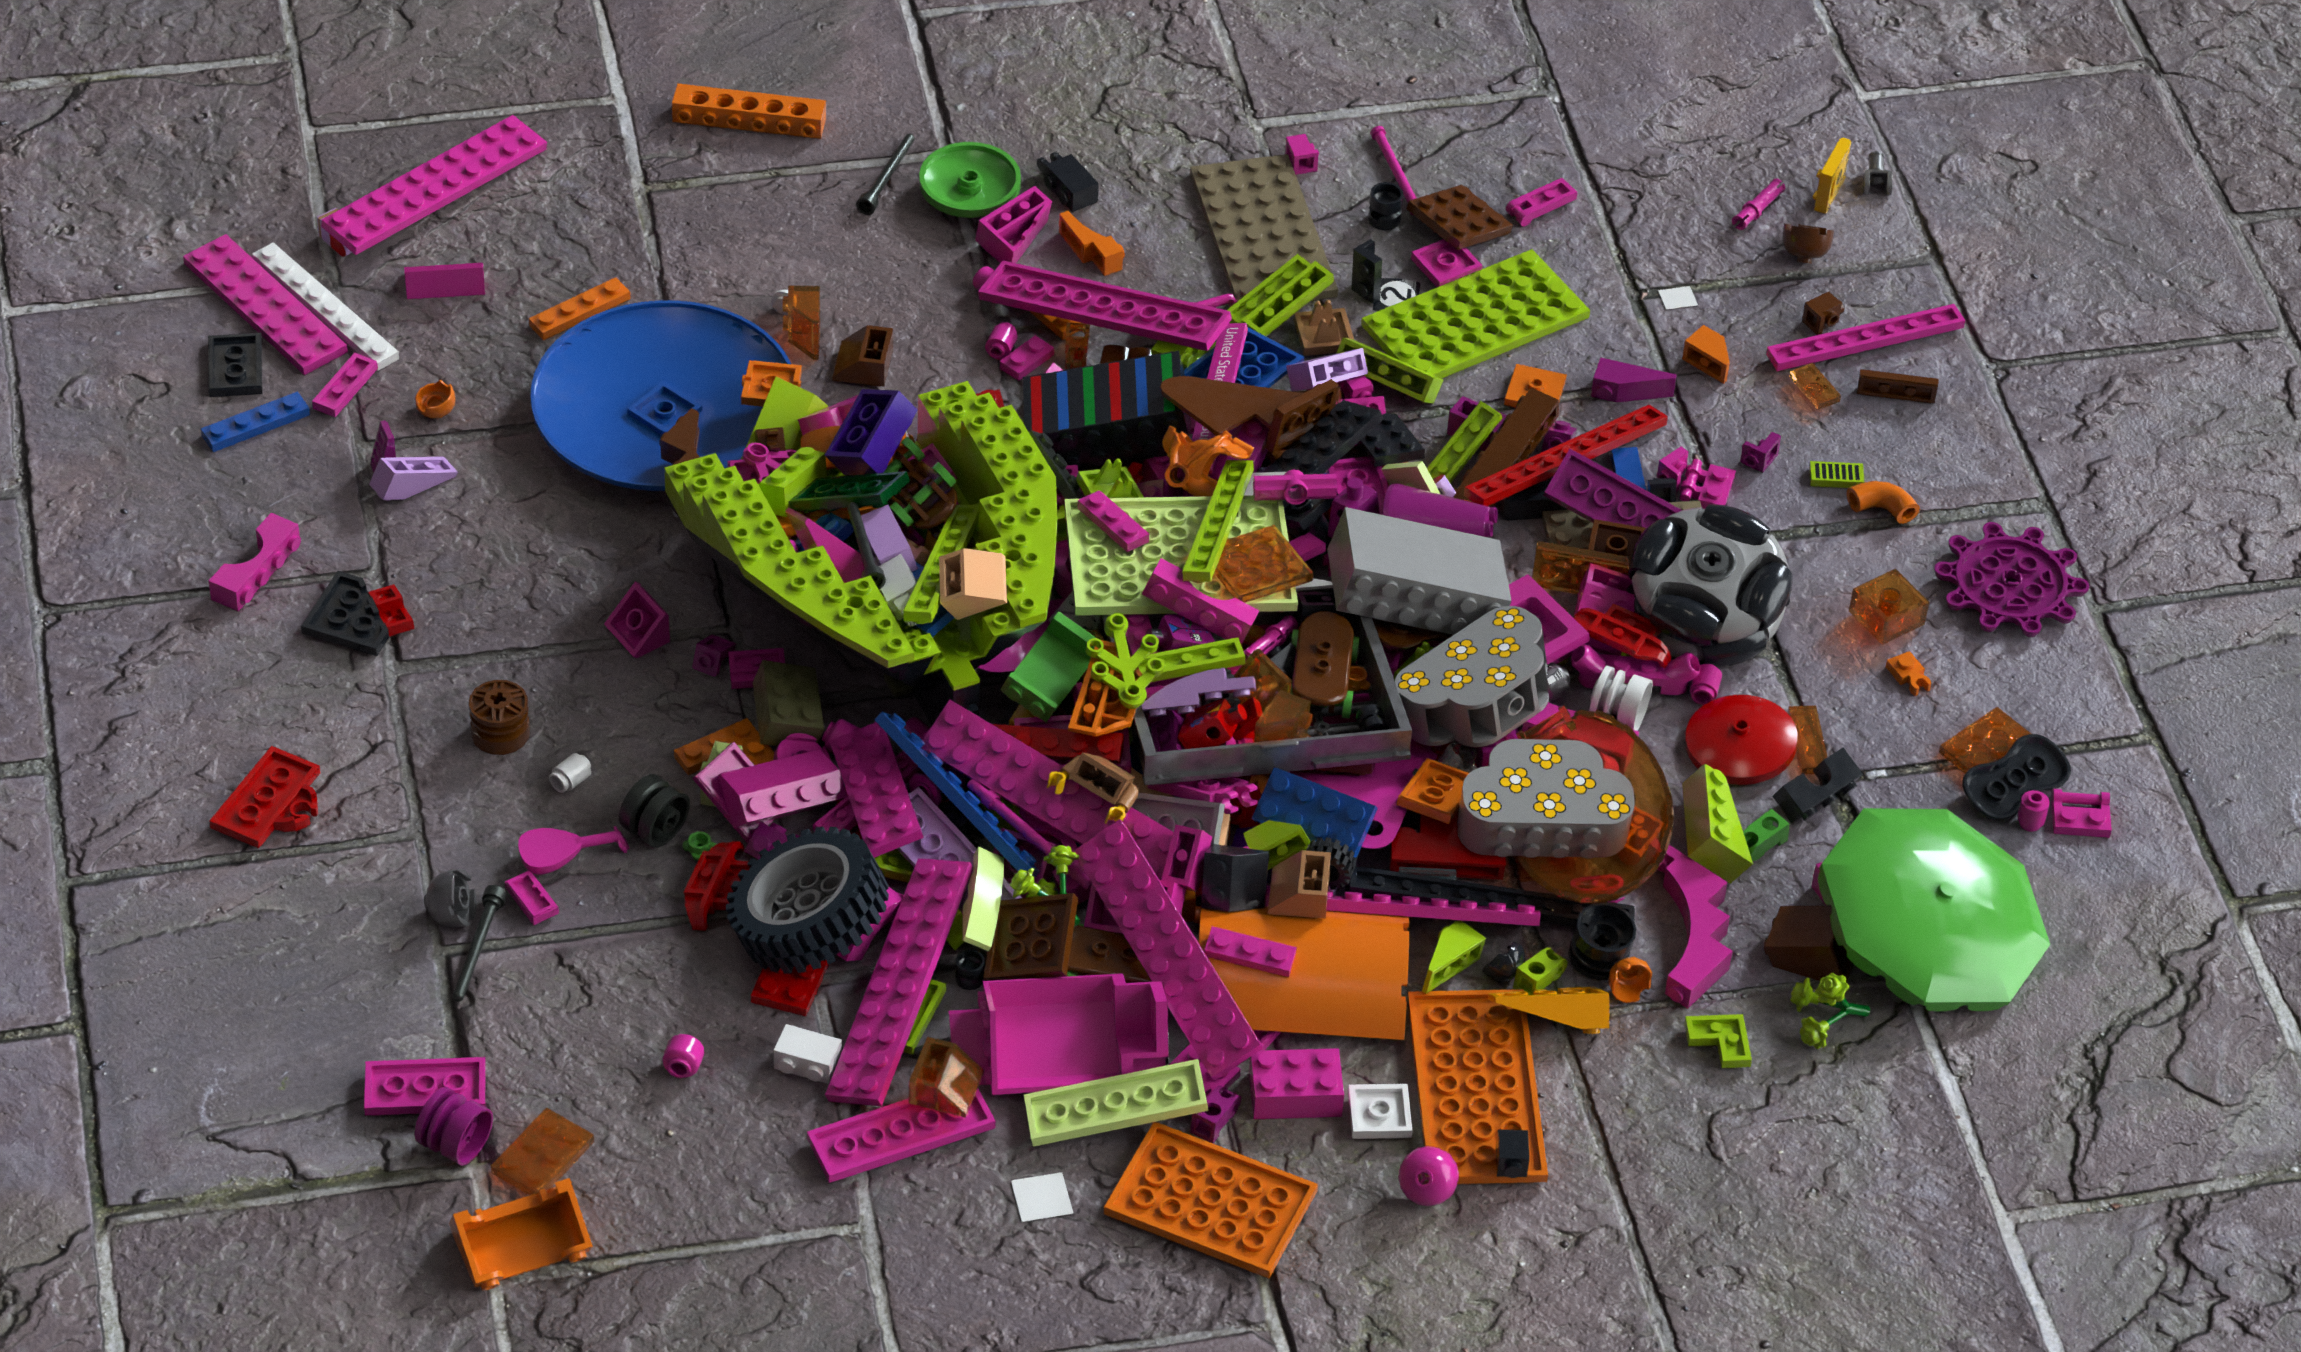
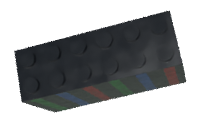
M1178 350L1023 377L1024 425L1028 432L1032 430L1041 434L1045 433L1053 442L1052 449L1054 452L1062 456L1067 465H1078V470L1102 467L1108 459L1113 464L1118 458L1122 463L1167 456L1162 441L1169 426L1176 428L1178 433H1186L1192 440L1190 416L1160 393V386L1164 380L1185 376L1180 352Z

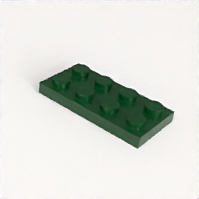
M907 471L816 478L793 497L789 504L791 509L804 511V513H812L819 509H826V511L831 512L840 508H847L851 502H855L859 508L863 506L880 508L885 506L892 496L899 494L901 489L910 480Z

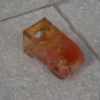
M1067 322L1065 369L1087 366L1090 324ZM1079 330L1082 331L1085 334V336H1070V333Z

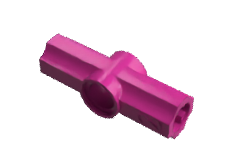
M1289 470L1284 475L1254 476V501L1286 500L1290 504L1297 505L1303 503L1306 499L1336 498V474L1304 475L1299 470Z

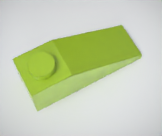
M1461 920L1456 921L1450 926H1445L1438 935V943L1429 965L1422 991L1427 994L1480 960L1486 938Z

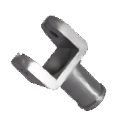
M1879 151L1871 152L1868 156L1869 169L1865 171L1862 182V193L1868 194L1870 185H1883L1885 195H1891L1892 172L1884 170V154Z

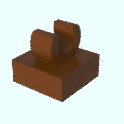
M783 427L757 429L754 431L756 443L765 445L769 451H786Z

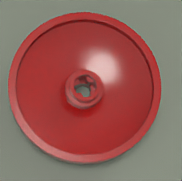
M1729 695L1706 703L1693 714L1686 728V751L1697 769L1703 764H1707L1713 769H1718L1724 774L1728 784H1756L1776 777L1790 765L1797 750V730L1790 715L1772 701L1752 695Z

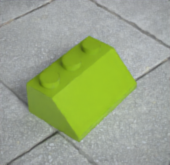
M801 447L758 484L775 515L787 517L785 511L788 507L791 508L789 501L816 478L827 477L825 452L816 451L811 447Z

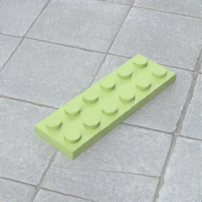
M1198 1059L1024 1094L1033 1147L1209 1111Z

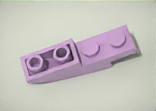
M1225 668L1195 673L1179 679L1153 694L1142 704V710L1144 713L1149 712L1150 717L1167 715L1166 711L1178 710V714L1194 713V708L1201 707L1200 696H1205V700L1221 699L1222 694L1233 693V697L1250 696V691H1256L1255 678L1251 676L1227 679Z

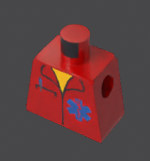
M1223 698L1196 708L1194 713L1187 714L1177 737L1185 749L1219 746L1232 738L1239 722L1247 719L1246 710L1241 704L1231 707L1228 701Z

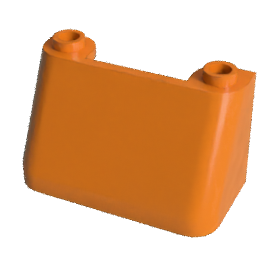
M570 1178L555 1182L556 1187L547 1190L545 1188L540 1189L538 1193L485 1210H481V1208L476 1209L473 1216L469 1214L468 1210L452 1215L449 1225L475 1287H481L482 1291L490 1290L499 1286V1281L567 1259H569L570 1263H574L587 1258L586 1252L590 1251L593 1246Z

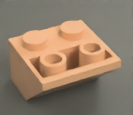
M963 548L939 557L940 604L957 620L1007 603L1005 556L1002 553Z

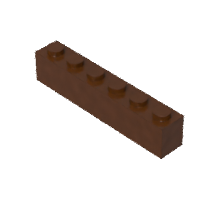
M1532 387L1525 396L1522 395L1517 402L1514 412L1506 416L1501 430L1495 432L1491 437L1488 448L1479 453L1472 470L1468 469L1459 488H1454L1456 494L1453 498L1469 500L1464 496L1466 486L1528 459L1558 418L1559 400ZM1496 502L1489 505L1488 507H1494Z

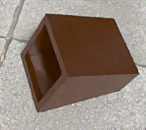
M1830 905L1780 906L1777 916L1773 918L1769 937L1764 942L1765 954L1769 956L1773 967L1818 981L1830 973H1834L1837 976H1845L1847 983L1854 964L1848 959L1847 950L1844 946H1839L1835 940L1831 926L1832 907Z

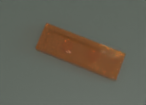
M1816 705L1789 706L1788 714L1794 721L1797 730L1796 753L1801 774H1814L1812 770L1828 757Z

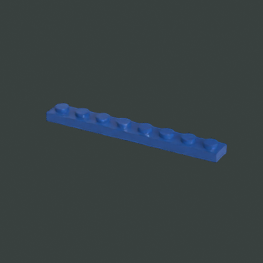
M881 712L874 719L1017 871L1020 869L1028 871L1030 868H1034L1032 874L1034 878L1041 872L1034 865L1037 862L1035 858L1026 850L1021 851L1015 845L1018 842L1017 839L1005 830L1003 832L997 826L999 823L998 819L986 810L984 812L978 806L980 803L979 799L970 791L965 792L959 786L962 783L961 780L949 771L947 773L941 767L943 764L942 760L933 752L928 753L922 748L925 744L923 740L913 732L910 734L904 728L906 723L901 717L895 713L890 715Z

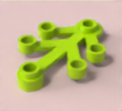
M1114 613L1106 619L1104 631L1109 637L1114 639L1118 658L1103 649L1104 644L1100 639L1092 638L1088 640L1086 645L1087 655L1100 660L1092 665L1091 677L1096 681H1102L1116 690L1118 698L1124 707L1135 709L1145 702L1147 696L1145 688L1155 677L1162 674L1164 662L1157 657L1150 658L1147 662L1146 671L1135 681L1134 671L1149 654L1157 651L1159 640L1153 634L1145 635L1142 638L1141 647L1130 658L1125 636L1128 621L1124 615ZM1146 642H1151V643H1153L1154 645H1153V646H1149V645L1146 644ZM1091 646H1096L1099 649L1094 650L1091 648ZM1156 665L1159 669H1154L1151 666ZM1108 666L1122 674L1123 681L1108 673ZM1096 670H1102L1104 673H1098Z

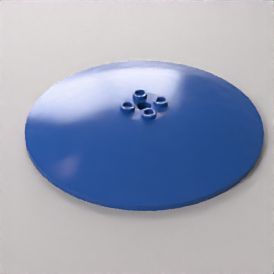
M658 300L627 304L606 310L583 320L567 330L549 347L541 358L533 376L530 396L532 415L536 427L547 445L573 468L590 477L616 486L638 490L665 491L664 467L673 464L661 459L659 441L661 436L676 424L679 417L684 416L691 408L699 412L698 427L700 435L697 454L703 457L716 453L725 469L727 468L728 461L741 459L762 409L760 406L741 405L742 376L746 375L749 360L791 364L785 351L766 331L753 322L730 311L711 305L677 300Z

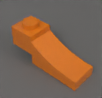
M1069 211L1060 213L1059 233L1083 264L1093 261L1104 276L1122 270L1125 253L1121 244H1117L1112 236L1105 237L1087 228Z

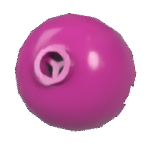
M1425 1146L1417 1148L1405 1156L1399 1168L1398 1180L1401 1190L1409 1200L1417 1205L1430 1207L1442 1204L1453 1195L1459 1180L1457 1163L1449 1153L1440 1148Z

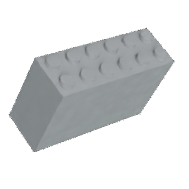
M1344 508L1327 549L1337 611L1454 635L1489 611L1498 607L1510 606L1511 596L1500 540L1357 509Z

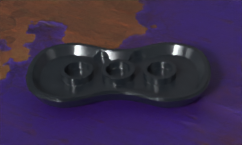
M2028 734L2017 739L2008 753L2001 759L1970 768L1963 777L1962 787L1969 802L1980 814L1991 820H2005L2014 817L2018 813L2024 793L2032 790L2041 792L2063 786L2071 775V766L2065 754L2050 739L2038 734Z

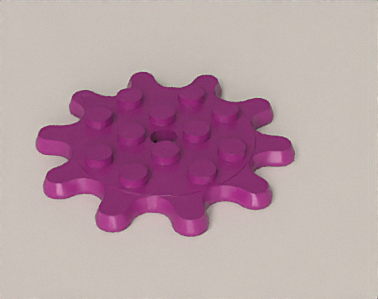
M1995 522L1984 524L1982 529L1984 538L1980 541H1971L1961 535L1950 537L1948 542L1949 548L1959 559L1954 562H1938L1934 567L1936 577L1943 581L1952 582L1958 587L1955 591L1947 594L1946 602L1948 607L1956 611L1963 608H1973L1980 612L1979 623L1983 631L1993 632L2000 623L2010 622L2018 625L2025 636L2035 637L2041 631L2040 619L2053 618L2063 624H2068L2075 618L2076 611L2067 604L2065 598L2072 596L2082 597L2088 592L2090 586L2085 579L2070 576L2066 572V568L2072 566L2077 560V554L2074 550L2069 548L2057 551L2046 549L2042 545L2044 533L2037 527H2029L2021 536L2011 537L2005 534L2001 525ZM2006 579H2015L2017 582L2009 581L2006 583Z

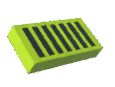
M1810 461V486L1849 488L1864 483L1863 464Z

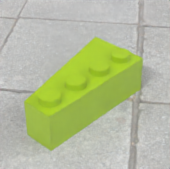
M1703 764L1682 783L1688 857L1731 884L1753 865V861L1726 777L1718 769H1713L1707 764Z

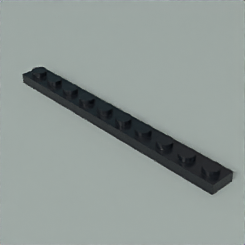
M1355 866L1349 882V892L1362 893V896L1372 898L1374 894L1391 895V900H1402L1403 896H1414L1420 898L1419 902L1430 903L1432 898L1447 899L1448 904L1460 905L1461 900L1476 901L1477 906L1489 907L1491 902L1504 903L1506 908L1517 909L1518 905H1533L1535 910L1540 911L1541 922L1569 926L1576 925L1578 916L1584 908L1595 903H1609L1626 910L1635 922V906L1367 867Z

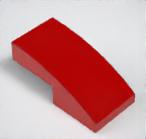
M394 584L368 592L379 610L383 623L388 628L389 636L415 629L413 619L404 607L403 597Z

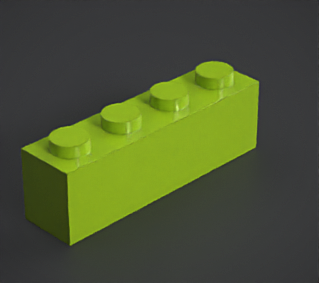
M1342 338L1336 354L1363 348L1368 374H1365L1366 377L1422 402L1434 404L1443 379L1358 341Z

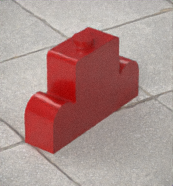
M1458 812L1450 824L1419 813L1418 833L1412 828L1401 827L1391 842L1389 871L1423 876L1503 880L1506 857L1480 855L1467 849L1461 843L1457 833Z

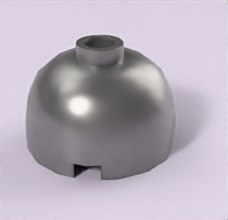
M463 869L448 870L440 873L431 880L427 894L424 895L425 909L429 911L438 924L446 927L469 926L468 919L474 920L476 916L475 889L469 890L467 881H471V878Z

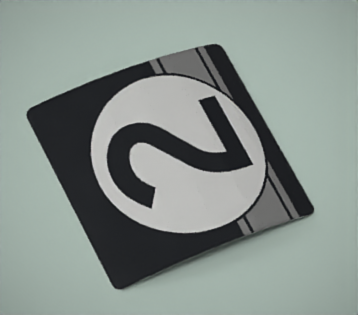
M1381 278V297L1379 301L1373 304V310H1382L1419 295L1421 284L1407 279Z

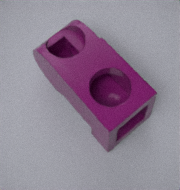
M1217 1086L1206 1098L1209 1111L1192 1115L1190 1133L1210 1143L1216 1141L1221 1129L1236 1114L1241 1103L1240 1095L1222 1086Z

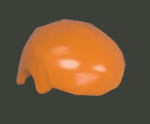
M442 380L421 387L415 396L418 411L427 418L440 419L449 414L455 406L456 397L451 384H445Z
M1627 957L1615 963L1608 977L1609 986L1614 997L1623 1003L1639 1001L1641 992L1645 989H1650L1652 971L1646 961L1636 957Z

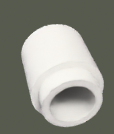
M571 754L552 769V773L549 775L551 785L560 793L571 791L591 775L590 761L584 755Z

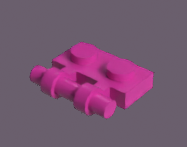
M1692 460V463L1685 472L1686 480L1682 482L1680 487V500L1683 502L1690 501V498L1700 500L1703 509H1706L1708 505H1726L1735 479L1736 470L1710 464L1708 471H1705L1701 468V460ZM1696 482L1703 483V487L1697 486Z

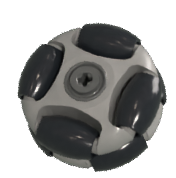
M1708 505L1705 510L1702 507L1691 508L1674 513L1665 519H1658L1639 536L1629 558L1628 576L1632 580V584L1628 586L1626 591L1627 593L1634 594V613L1650 619V623L1661 631L1657 638L1667 646L1672 657L1677 658L1689 652L1697 657L1701 665L1712 664L1716 667L1732 666L1745 662L1766 649V643L1778 630L1783 620L1785 608L1790 602L1793 575L1788 568L1787 559L1781 546L1772 534L1769 535L1770 528L1759 518L1735 507Z

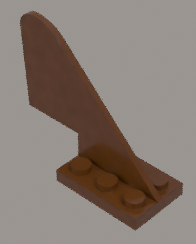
M1177 376L1164 380L1160 386V393L1216 436L1222 434L1225 430L1230 431L1255 417L1269 429L1265 448L1274 453L1299 440L1321 418L1327 417L1331 413L1339 385L1330 379L1322 384H1317L1313 389L1305 393L1198 377Z

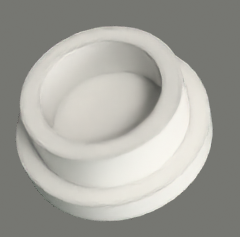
M784 289L774 293L771 303L778 313L789 315L796 309L797 298L792 291Z

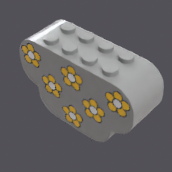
M1517 606L1498 607L1475 620L1402 669L1395 678V684L1412 728L1411 738L1420 744L1428 746H1439L1456 740L1466 746L1482 747L1497 742L1541 712L1549 701L1546 678L1548 669L1542 624L1535 615L1524 608Z
M1539 739L1506 740L1493 748L1488 766L1471 771L1463 782L1457 815L1458 837L1467 849L1480 855L1499 857L1526 856L1530 858L1537 856L1556 858L1583 857L1588 859L1593 857H1609L1620 852L1627 842L1635 805L1634 790L1630 781L1623 774L1612 769L1603 768V761L1598 751L1585 742Z

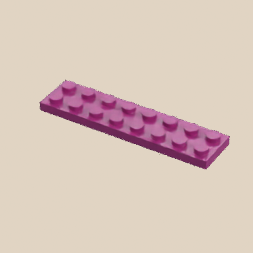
M227 234L183 256L184 264L258 333H261V336L303 375L348 352L346 343Z

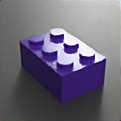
M861 389L824 456L844 475L883 473L887 469L890 459L899 447L900 441L912 424V420L918 410L899 390Z

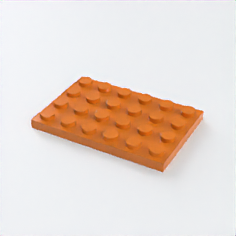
M1153 1122L1106 1202L1104 1214L1269 1279L1315 1197L1318 1184L1161 1123Z

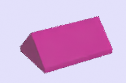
M483 263L404 267L407 299L485 295Z

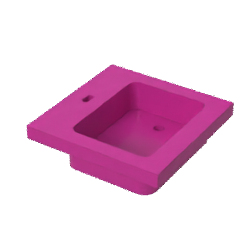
M1528 574L1509 584L1510 606L1526 609L1535 615L1542 624L1547 664H1558L1572 656L1576 648L1590 641L1589 633Z

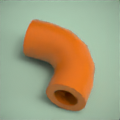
M1870 481L1847 489V500L1854 512L1874 507L1888 510L1899 523L1904 524L1912 521L1920 511V506L1911 495L1901 487L1889 482Z

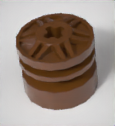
M508 680L484 682L474 689L469 698L470 728L474 744L481 751L492 755H506L522 748L530 735L528 697L525 690L518 684Z

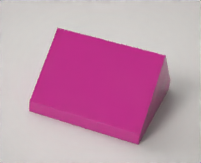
M635 581L604 625L633 657L639 658L669 643L670 632L669 615L642 585Z

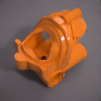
M1169 426L1162 441L1163 448L1170 458V465L1166 469L1165 479L1170 486L1175 488L1182 487L1195 497L1212 496L1218 481L1209 477L1208 473L1216 457L1219 454H1226L1236 459H1249L1254 447L1236 437L1232 439V435L1226 430L1210 440L1192 441L1186 433H1178L1176 428ZM1179 468H1182L1185 472L1183 482L1177 477Z

